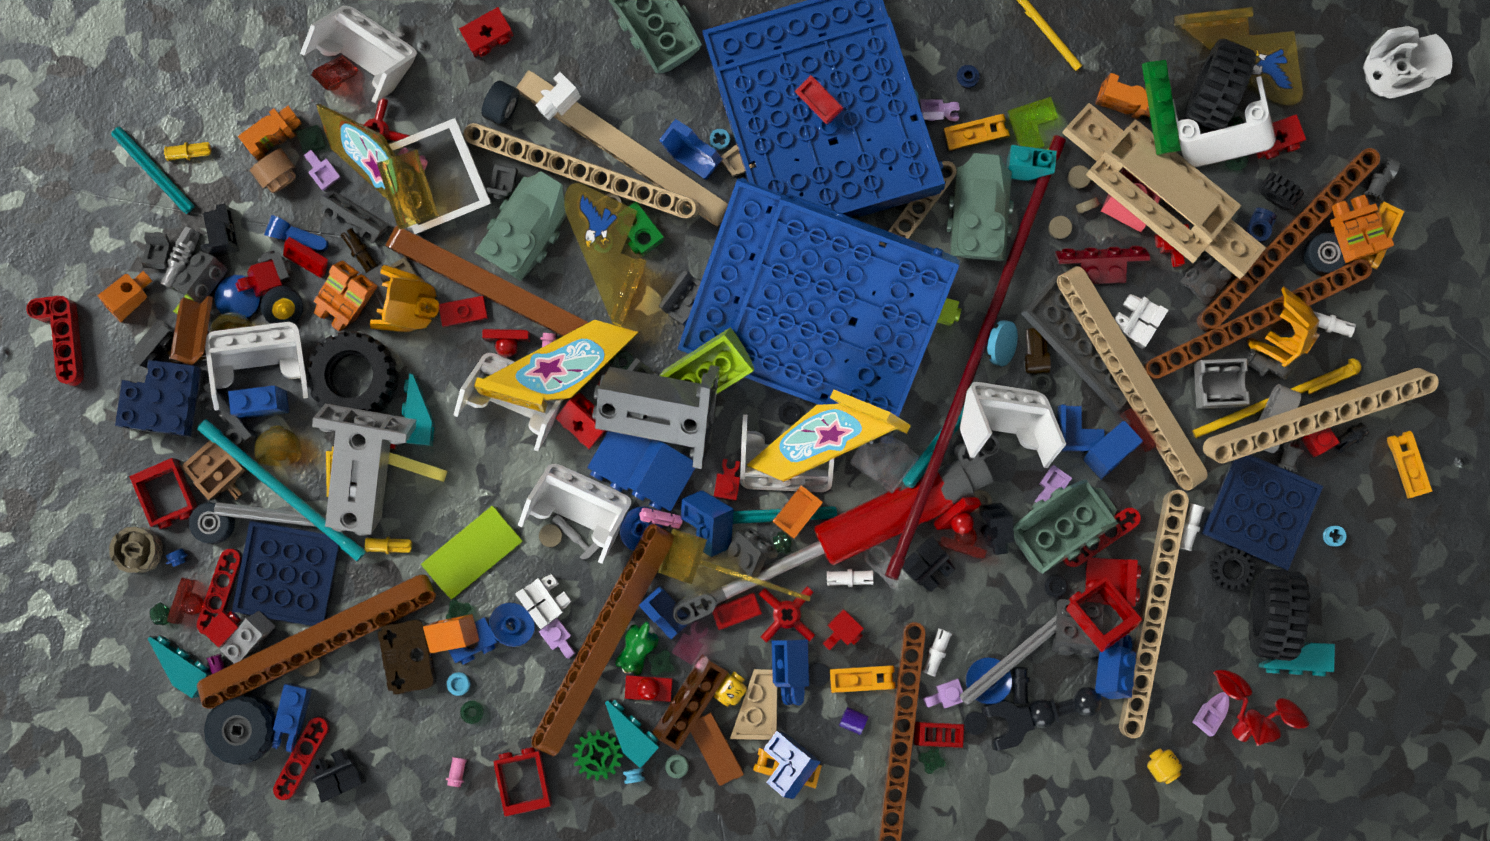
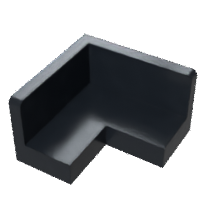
M224 203L216 205L217 210L204 212L203 216L209 243L201 245V250L214 257L238 252L239 247L231 208Z

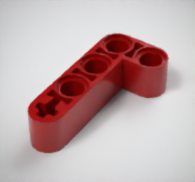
M64 296L32 299L27 304V314L39 321H51L57 379L59 382L70 386L79 385L83 380L84 372L76 303ZM66 302L67 308L61 313L59 310L60 305ZM40 305H43V313L41 315H37L38 307ZM68 324L69 331L67 334L63 335L62 328L64 325ZM67 347H70L71 354L65 358L64 351ZM72 371L73 375H70L69 378H67V374H70Z

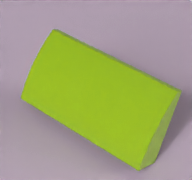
M730 327L664 369L659 376L701 384L703 373H707L711 365L719 366L718 394L753 372L754 366L741 341Z
M492 505L422 562L421 565L452 600L521 544L523 540L496 507Z

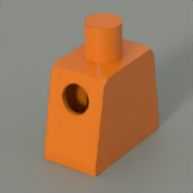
M144 271L134 279L128 274H124L97 296L121 323L147 298L143 289L152 280Z

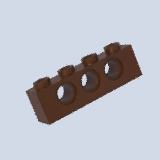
M702 654L653 730L654 735L660 741L678 751L728 671L717 662Z

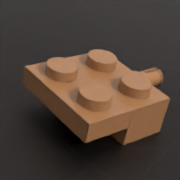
M208 441L181 466L194 481V485L208 500H215L222 492L227 490L235 500H238L239 496L243 495L235 486V483L247 469L212 441Z

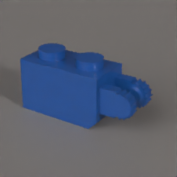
M1128 634L1104 652H1099L1095 691L1105 698H1132L1136 652L1132 651L1133 641Z
M772 640L773 683L776 687H781V699L785 705L792 703L794 705H802L805 701L804 686H809L808 640Z
M293 683L284 684L273 727L275 734L272 748L278 749L283 733H288L289 738L286 744V751H293L297 735L303 729L312 688Z

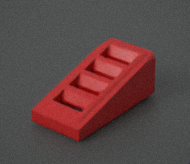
M915 722L914 745L963 748L964 724ZM933 728H936V738H935V741H932V740H933ZM943 728H945V742H942ZM952 728L955 729V742H951Z

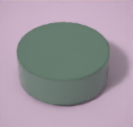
M672 755L666 762V772L673 778H681L687 773L689 763L682 755Z

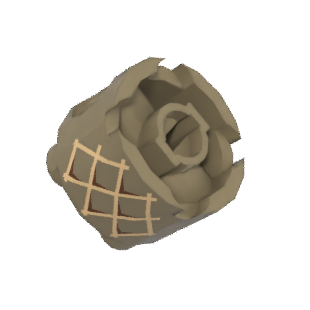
M126 527L112 538L109 546V555L118 569L128 573H145L155 569L163 555L162 539L153 530L144 527Z

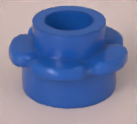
M183 548L165 555L168 561L166 564L171 563L173 567L186 562L184 557H187L188 554H185Z

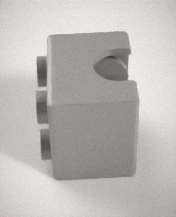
M1247 358L1200 360L1194 363L1196 409L1234 408L1249 405V392L1245 388V373L1248 371Z

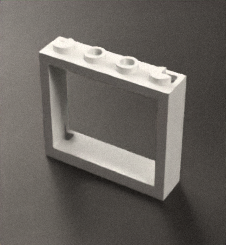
M456 118L385 146L391 152L450 128L480 200L419 225L399 179L400 190L395 200L399 209H404L407 216L404 219L409 231L413 230L414 234L492 203Z

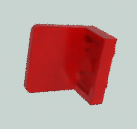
M1088 559L1086 563L1085 591L1087 590V585L1093 580L1097 579L1100 581L1107 577L1131 606L1136 607V602H1139L1140 589L1136 588L1137 579H1140L1141 566L1138 565V560ZM1101 593L1087 601L1110 605Z

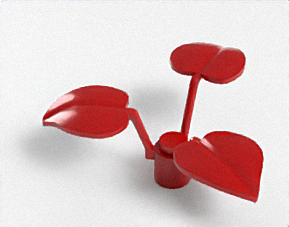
M1216 670L1212 673L1216 676L1220 687L1228 696L1236 700H1243L1241 711L1237 716L1239 721L1232 728V733L1238 740L1246 742L1253 736L1257 746L1277 741L1281 737V732L1278 726L1271 720L1277 715H1281L1283 722L1294 728H1306L1310 725L1304 712L1294 702L1284 698H1280L1275 702L1278 710L1267 717L1253 709L1248 710L1246 715H1244L1248 704L1247 697L1252 695L1249 684L1241 676L1231 671Z

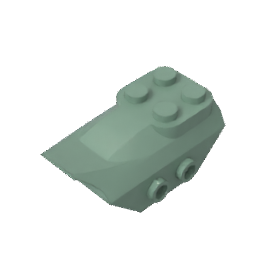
M608 0L620 18L617 20L624 32L629 31L632 36L629 39L636 50L640 49L655 73L661 74L671 71L690 59L700 49L702 44L688 19L691 16L684 5L680 7L676 0Z
M974 153L966 164L957 167L953 196H949L948 209H952V218L947 220V232H950V254L953 256L996 261L1006 260L1007 236L1010 237L1012 231V223H1008L1009 214L1013 213V201L1010 200L1012 171L1006 168L1000 155Z
M542 171L528 178L524 176L510 199H505L499 208L501 212L498 217L493 218L488 224L487 230L489 231L474 253L518 281H521L536 266L537 262L541 263L548 253L546 251L550 243L554 244L560 235L558 230L570 207L564 199L563 185Z
M1086 479L1072 484L1065 489L1060 487L1051 493L1052 497L1047 501L1042 499L1032 506L1033 510L1013 526L1014 539L1017 545L1038 572L1045 573L1067 557L1069 560H1072L1081 553L1079 549L1085 545L1088 548L1100 541L1099 536L1118 524L1115 520L1117 509L1102 488L1092 487Z

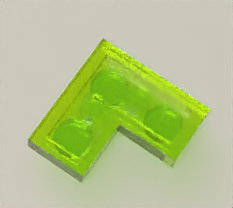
M1048 97L1007 111L1018 146L1043 148L1044 144L1037 126L1058 119L1052 98Z

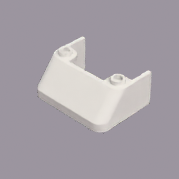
M341 6L312 23L300 53L305 56L314 49H318L325 56H335L342 53L375 76L372 81L376 89L372 98L374 103H377L394 91L417 55L416 50L412 46L350 6Z
M1261 76L1256 77L1261 100L1252 102L1246 107L1245 118L1247 123L1201 134L1199 126L1194 120H1180L1177 103L1173 99L1180 147L1183 158L1188 163L1198 168L1267 151L1274 146L1276 137Z
M282 322L213 331L207 335L205 350L214 410H219L217 389L226 388L233 383V370L280 364L282 375L288 379L301 378L303 398H308L299 329L295 324Z
M495 353L484 354L460 389L454 416L458 417L466 404L474 408H483L487 406L489 401H492L531 418L528 426L533 433L538 435L534 450L539 451L551 431L564 399L546 401L548 405L546 412L543 413L480 395L474 386L477 377L484 379L487 377L486 374L491 375L514 363V361Z
M973 382L967 390L960 431L971 458L977 455L992 435V431L1016 434L1024 448L1037 450L1044 468L1050 466L1066 445L1050 403L1042 393L982 382Z
M743 415L740 483L743 487L757 490L797 491L802 485L809 492H826L832 487L834 458L785 482L747 466L746 464L769 445L765 444V437L760 432L747 431L748 415Z
M550 464L528 496L518 526L522 527L529 515L538 519H546L555 512L594 530L592 540L598 546L603 547L598 560L599 563H603L618 535L621 523L629 511L631 499L626 494L559 464Z

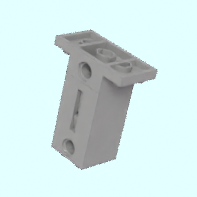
M326 403L313 417L312 427H317L324 432L335 431L325 527H330L340 532L345 530L353 531L357 535L362 536L373 533L382 519L390 444L406 443L416 429V419Z

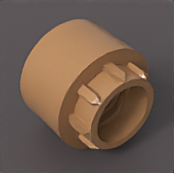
M282 148L273 151L249 170L263 189L268 188L271 193L280 191L296 179V174L293 172L295 166Z

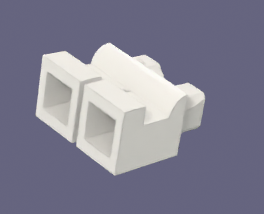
M561 72L553 78L557 85L551 91L542 90L543 98L536 104V107L548 120L557 112L562 116L581 97L577 88Z
M1130 294L1123 303V306L1133 311L1128 318L1118 312L1114 319L1126 339L1140 349H1143L1149 343L1168 309L1150 302L1145 296L1140 299Z
M553 574L543 579L538 578L515 593L526 610H531L528 613L540 629H543L564 613L563 609L572 602L565 591L556 598L551 594L550 590L559 585ZM544 599H546V600H545L543 603H541L539 606L535 607V606L538 605L540 602H542Z

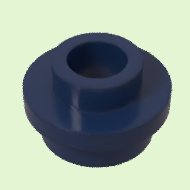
M964 65L958 70L956 78L961 86L970 88L977 84L979 72L972 65ZM969 72L972 74V78L966 79L964 74Z

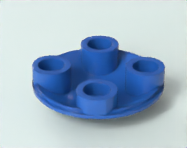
M233 275L227 277L216 289V307L226 318L232 320L249 319L259 306L260 296L256 297L253 288L238 293L235 284L238 282V279L246 276Z

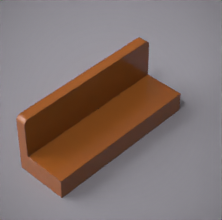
M207 296L202 303L185 297L181 299L170 358L192 366L203 355L213 297Z
M712 712L700 717L690 732L717 783L721 786L734 778L737 779L743 776L744 772Z

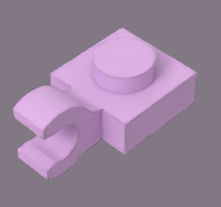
M920 99V109L924 120H944V116L950 121L959 120L958 113L951 112L953 110H960L958 102L943 103V100Z
M312 150L304 155L313 167L308 173L322 191L341 178L327 159L321 162Z
M1052 465L1039 483L1044 489L1034 502L1037 503L1042 499L1047 501L1050 499L1051 493L1060 487L1065 489L1072 478L1055 465Z
M556 618L539 631L552 650L559 647L567 659L576 654L566 641L571 637V634L559 618Z
M954 679L937 685L938 693L923 698L926 707L942 703L943 708H947L963 702L960 698L963 690L959 679Z

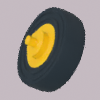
M278 286L269 290L262 298L261 312L270 324L282 322L294 324L302 315L303 301L294 289L287 286Z

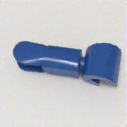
M271 215L264 233L265 236L281 240L291 237L304 246L319 252H325L328 249V242L323 237L293 226L290 227L287 221Z

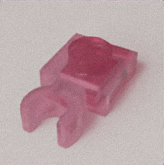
M697 621L691 625V635L683 633L672 651L673 654L691 665L703 647V644L698 640L708 633L707 627L702 633L695 631V627L698 624Z

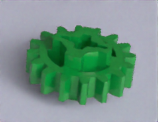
M597 729L596 735L588 731V738L586 739L584 736H581L580 741L582 744L574 745L578 749V752L572 754L573 757H578V761L574 763V766L580 765L582 768L579 773L581 774L586 771L587 779L592 775H595L596 781H599L600 775L608 779V772L610 771L612 774H615L614 766L620 767L622 764L617 760L623 757V753H618V749L621 746L620 744L615 745L616 736L612 739L609 738V731L604 735H601L600 729ZM598 740L607 742L609 746L600 745ZM589 743L590 750L587 755L583 756V749ZM595 749H597L598 752L604 753V755L601 757V762L598 760V758L592 757V755L595 753ZM613 754V761L607 767L606 759L609 755ZM591 763L597 766L598 770L589 768L587 764Z

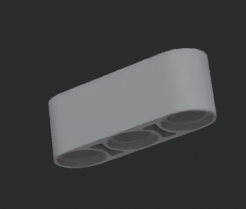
M1280 384L1276 385L1258 421L1298 408L1301 394ZM1280 444L1265 449V451L1275 453Z

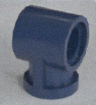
M1255 208L1245 231L1260 243L1264 242L1271 236L1272 227L1277 217L1276 214L1264 208ZM1254 227L1261 229L1262 237H1257L1254 234Z

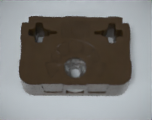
M411 620L382 626L381 631L378 632L388 691H393V695L433 687L436 683L433 656L429 652L423 629L426 623L423 620ZM391 632L397 635L393 642L391 639H387V635ZM417 648H419L420 652L423 651L424 656L421 657V661H419L418 658H414V653L417 652ZM399 677L405 680V683L401 686L395 684V680H398Z

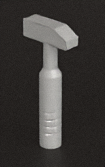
M559 514L552 519L574 543H578L585 550L580 556L582 560L590 558L600 548L595 543L589 547Z

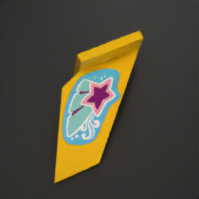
M593 320L484 379L477 377L474 386L480 395L545 413L548 405L546 401L572 398L639 332Z
M833 390L830 398L839 404L816 405L746 465L785 482L895 429L907 434L911 425L889 411Z

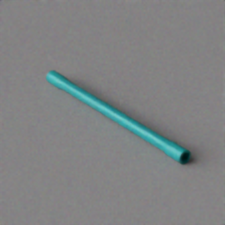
M205 419L197 428L199 432L232 456L336 542L355 561L358 562L363 557L366 551L342 532L325 527L326 519L224 436L211 422Z

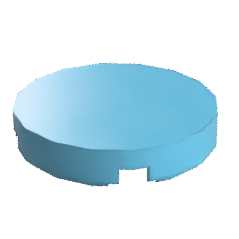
M1002 320L997 323L999 326L991 331L987 346L988 355H991L989 360L997 366H1005L1011 361L1018 341L1015 324L1011 321Z

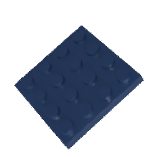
M1253 455L1232 460L1201 534L1288 571L1323 486Z
M250 521L232 611L247 615H253L260 611L266 618L309 626L326 620L340 546L326 534Z

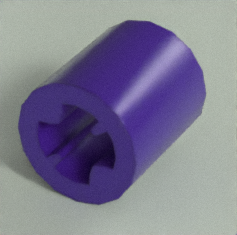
M847 707L842 715L839 726L861 735L868 716Z

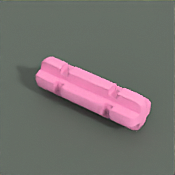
M642 508L639 513L640 520L648 523L651 521L653 524L666 527L670 525L671 528L676 529L680 528L683 523L680 515H671V513L658 510H653L652 512V509Z

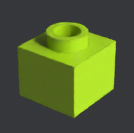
M946 298L937 322L952 326L954 321L958 322L962 310L958 308L959 301Z

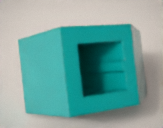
M1011 145L1006 168L1012 171L1011 179L1029 181L1053 174L1055 172L1057 151Z

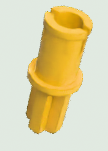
M185 142L184 145L164 147V155L167 161L185 158L191 160L192 157L207 156L212 152L209 142L194 144Z
M389 536L386 539H365L366 552H385L386 555H389L390 552L410 553L412 549V541L410 539H390Z

